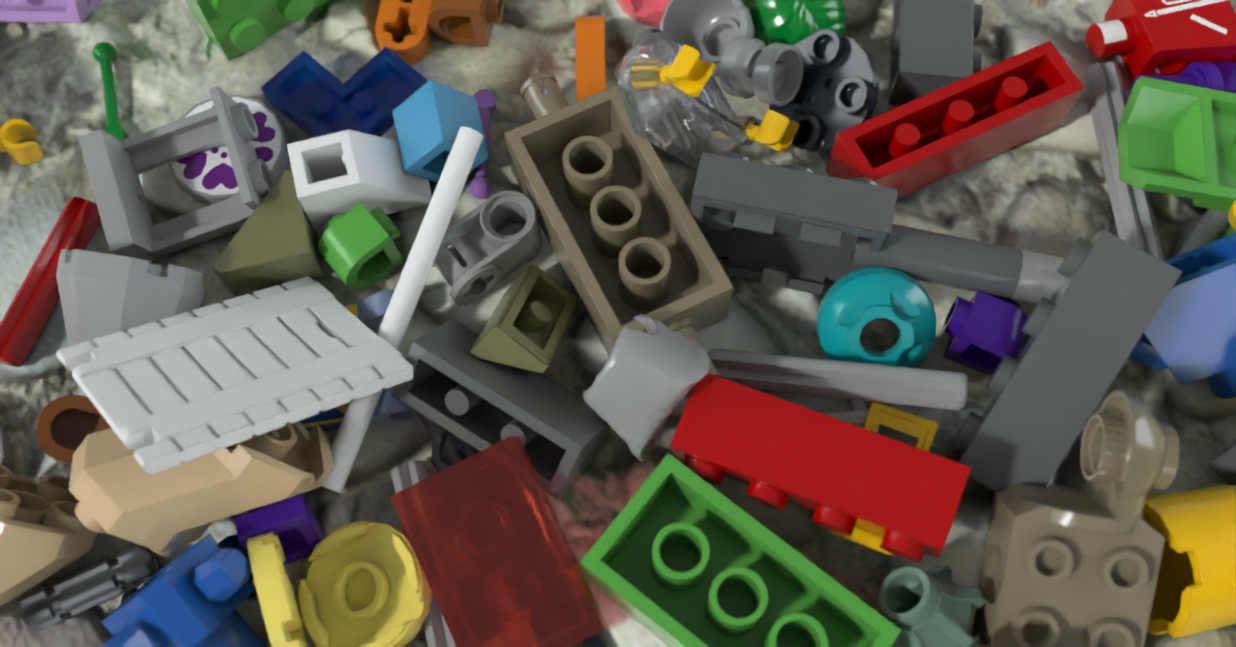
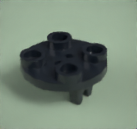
M821 29L793 45L799 49L804 65L801 85L794 99L784 106L769 104L770 110L799 123V128L791 144L799 149L810 152L832 151L837 133L873 118L872 115L878 103L879 74L873 56L858 40L830 29ZM834 81V86L830 89V84ZM816 96V100L812 104V98Z

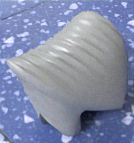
M640 314L634 317V319L642 323L648 333L638 329L623 328L606 364L597 374L592 386L587 390L583 389L584 401L628 444L632 454L641 462L647 459L650 451L654 449L659 433L662 431L669 415L674 412L677 404L697 382L707 375L710 361L704 348L698 342L686 338L682 333H678L668 328L659 320L644 314Z

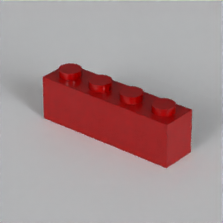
M1048 41L837 133L826 172L831 177L841 179L853 177L867 178L876 182L879 186L898 189L897 200L1059 127L1084 87L1052 42Z
M707 373L694 385L670 444L678 459L685 461L684 465L708 483L720 485L723 476L749 486L746 496L757 502L779 510H785L788 501L815 511L812 521L824 528L843 535L852 536L855 527L883 537L880 548L896 556L918 563L922 562L924 553L938 558L943 551L972 468L711 373Z

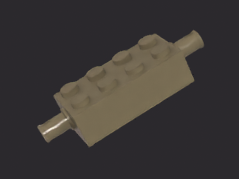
M539 73V78L544 85L542 90L534 76L530 77L522 85L520 93L524 101H527L536 120L504 133L510 168L523 194L531 200L538 222L608 356L623 328L638 329L648 333L646 327L634 319V317L640 314L659 320L668 328L682 333L686 338L698 342L703 347L696 332L728 317L734 287L619 88L615 85L568 105L552 73ZM710 359L708 373L722 377ZM693 387L685 395L686 398L690 397Z

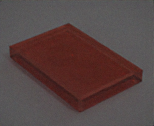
M512 435L390 496L457 647H571L604 631L608 627L518 435Z

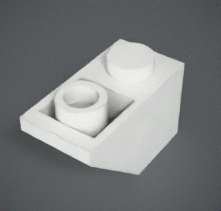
M348 129L287 144L297 198L316 232L322 231L326 223L334 216L350 211L360 202L369 212L379 206L385 214H390L426 205L431 201L432 192L429 180L403 172L399 145L396 140Z

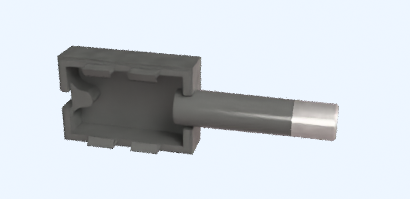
M702 152L692 193L690 213L716 258L727 260L725 273L729 277L761 283L763 269L767 268L788 273L785 288L822 295L825 280L837 282L844 275L857 269L869 266H887L901 270L917 281L974 292L979 290L990 295L1036 304L1042 296L1053 301L1067 277L1057 272L1064 258L892 224L898 189L879 186L870 179L861 177L841 179L815 174L811 169L800 165L779 167L751 161L746 156L738 153L726 152L717 155Z

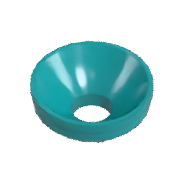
M869 266L844 275L829 288L821 301L817 313V332L820 345L829 360L917 368L923 363L932 349L936 338L937 319L931 299L915 278L901 270L887 266ZM885 318L891 320L899 327L898 341L891 349L884 352H873L861 344L859 340L861 330L873 319Z

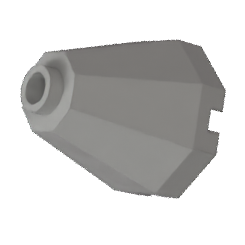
M61 249L56 277L68 346L86 341L93 342V339L120 331L127 332V329L156 321L158 323L160 319L184 312L192 313V310L199 308L204 299L208 274L168 264V270L162 269L163 266L152 264L149 260L80 249H72V251Z

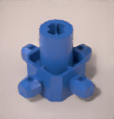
M209 533L156 573L102 621L105 627L113 634L102 647H268L236 610L255 590V585L249 579L251 574L249 554L238 541L237 535L227 536L218 543Z

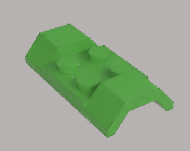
M1140 76L1133 85L1117 127L1120 180L1140 190L1192 198L1193 206L1229 212L1231 205L1236 200V93Z

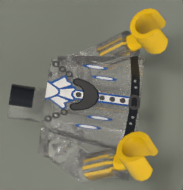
M648 29L640 33L634 39L632 48L626 52L622 61L616 66L614 74L634 133L698 170L702 152L719 155L731 152L738 145L751 146L755 141L776 151L784 152L790 147L799 128V123L770 109L767 110L760 127L755 117L736 115L712 74L717 66L701 60L698 50L688 45L680 46L659 29Z

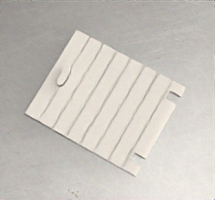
M309 276L283 283L282 286L276 285L253 292V295L245 294L225 300L222 304L218 302L194 309L192 313L184 312L160 319L158 323L156 321L127 329V332H116L93 339V342L86 341L58 349L57 351L58 359L67 370L72 371L74 380L126 448L131 450L137 449L134 452V457L148 474L161 472L180 465L181 461H191L215 452L217 448L223 449L251 439L253 435L259 436L286 426L288 422L292 424L319 414L321 410L324 412L351 402V399L357 400L382 391V388L387 389L413 379V366L402 357V353L383 337L376 335L340 304L330 291Z

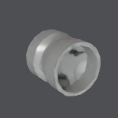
M736 37L727 45L720 61L719 78L721 87L725 93L731 96L747 99L756 95L759 101L775 106L787 105L794 99L800 88L804 69L803 58L799 49L793 45L776 42L766 47L765 43L757 38Z

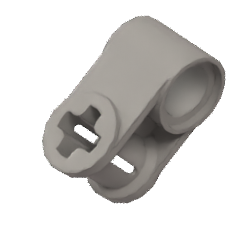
M501 191L492 195L486 202L455 223L448 225L432 267H436L452 287L450 296L459 306L468 305L479 300L490 292L497 283L524 264L532 261L538 255L542 246V234L531 200L524 194L516 191ZM510 223L525 225L520 232L514 235L504 236L498 234L505 225Z

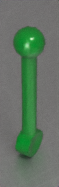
M100 42L95 45L92 54L94 59L100 63L107 119V127L103 130L116 139L123 141L128 139L129 136L119 123L112 62L116 59L117 52L110 43Z

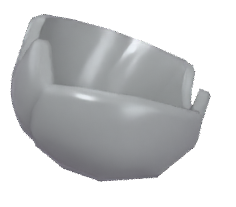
M671 0L666 5L659 25L660 30L665 34L668 42L672 44L671 46H673L672 54L669 46L662 45L665 54L673 61V56L676 58L677 43L680 46H691L700 52L699 58L717 66L711 77L718 78L720 61L727 45L736 37L746 36L753 38L755 34L750 10L741 0Z

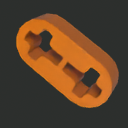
M381 0L375 24V36L384 59L389 63L397 66H411L420 62L427 55L433 37V32L427 23L432 0H413L412 3H407V0ZM404 24H409L412 35H406L403 43L394 42V39H400L402 36Z
M575 16L576 102L606 89L604 16Z

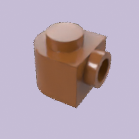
M432 0L427 23L430 30L437 37L447 42L488 47L493 24H500L502 21L504 0Z
M66 395L51 401L41 411L36 422V437L40 447L50 458L72 465L73 454L87 435L111 427L88 397Z

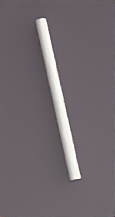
M462 126L458 131L377 332L379 337H383L398 351L483 140V135L480 132L469 127ZM382 391L357 400L351 399V402H349L331 446L334 470L321 484L322 487L342 493Z

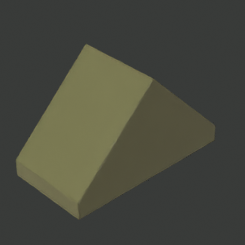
M285 170L211 266L229 292L237 297L245 294L253 295V292L276 285L282 286L283 283L307 276L313 280L325 278L322 257L318 251L317 232L297 198L292 172Z

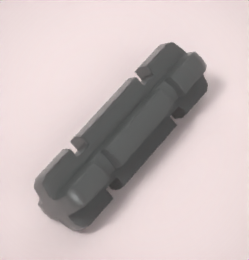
M135 543L117 551L115 560L110 561L108 556L55 579L52 588L48 589L44 584L26 592L18 600L22 620L28 628L43 630L62 621L64 613L70 612L73 616L124 593L127 584L132 583L135 588L146 583L160 571L156 555L149 548Z

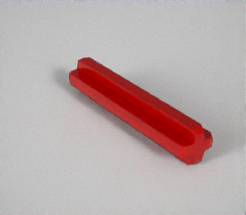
M72 197L67 202L0 322V363L19 368L26 361L60 298L56 273L61 249L71 251L72 249L86 250L101 223L98 207L93 202L79 197Z

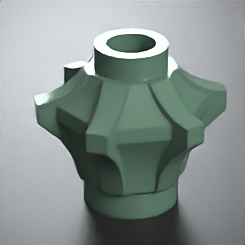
M935 565L928 572L922 571L917 567L905 566L894 570L885 578L878 594L879 606L886 615L887 620L901 630L890 647H975L980 645L971 638L975 612L987 602L983 591L979 587H961L953 582L952 570L947 565Z

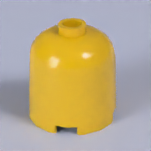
M1218 485L1147 495L1142 520L1165 538L1147 629L1149 634L1156 636L1168 633L1174 638H1181L1236 624V485Z

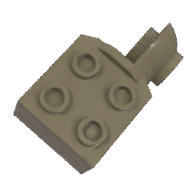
M1113 391L1104 400L1099 412L1094 413L1087 421L1080 449L1081 470L1084 479H1086L1085 489L1052 484L1049 487L1019 483L994 493L978 587L983 591L987 602L975 612L973 629L983 646L1144 647L1165 538L1144 522L1142 518L1148 491L1151 488L1165 490L1173 482L1179 464L1180 446L1177 431L1174 427L1159 424L1150 410L1133 395L1124 391Z

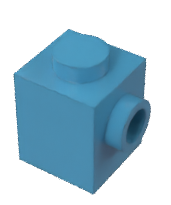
M431 79L392 111L403 172L438 183L458 131L462 126L472 128L483 135V140L470 171L489 158L475 97Z

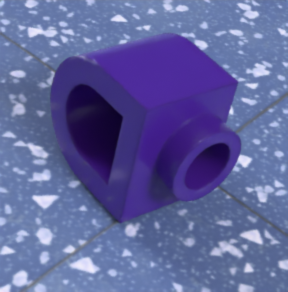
M979 290L970 301L958 296L954 300L942 328L943 332L951 335L943 357L975 371L992 375L1006 354L1015 359L1019 357L1027 335L1021 329L1028 316L1021 310L1020 305L1011 298L989 295Z

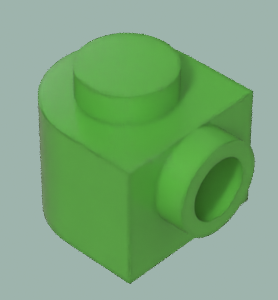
M361 202L350 211L338 214L330 219L324 226L318 243V251L345 285L354 291L373 286L405 262L393 242L401 236L396 226L379 206L369 212Z

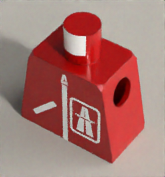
M1113 0L1104 15L1105 21L1091 24L1087 31V45L1091 55L1099 59L1119 54L1132 80L1138 75L1163 76L1181 74L1186 66L1192 62H1236V13L1229 0Z

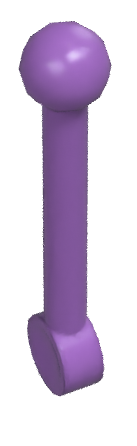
M484 89L476 92L473 97L477 100L489 153L490 114L496 110L497 103L495 94L490 90ZM488 159L476 167V177L469 186L472 196L480 200L487 199L493 190V185L487 178Z

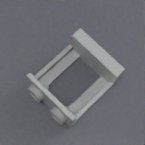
M217 86L209 89L214 107L123 141L116 139L102 129L78 137L111 253L152 261L240 229L275 185L266 163L261 158H257L252 139L258 138V129L254 117L245 103L238 104ZM226 145L239 191L226 200L153 226L138 174L212 147Z

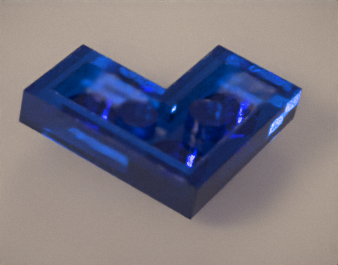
M385 47L345 83L341 82L308 53L302 51L260 88L266 100L310 138L348 129L381 137L395 125L392 111L428 81L388 47Z

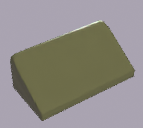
M531 263L503 294L470 353L480 359L543 373L549 367L579 302L539 267Z

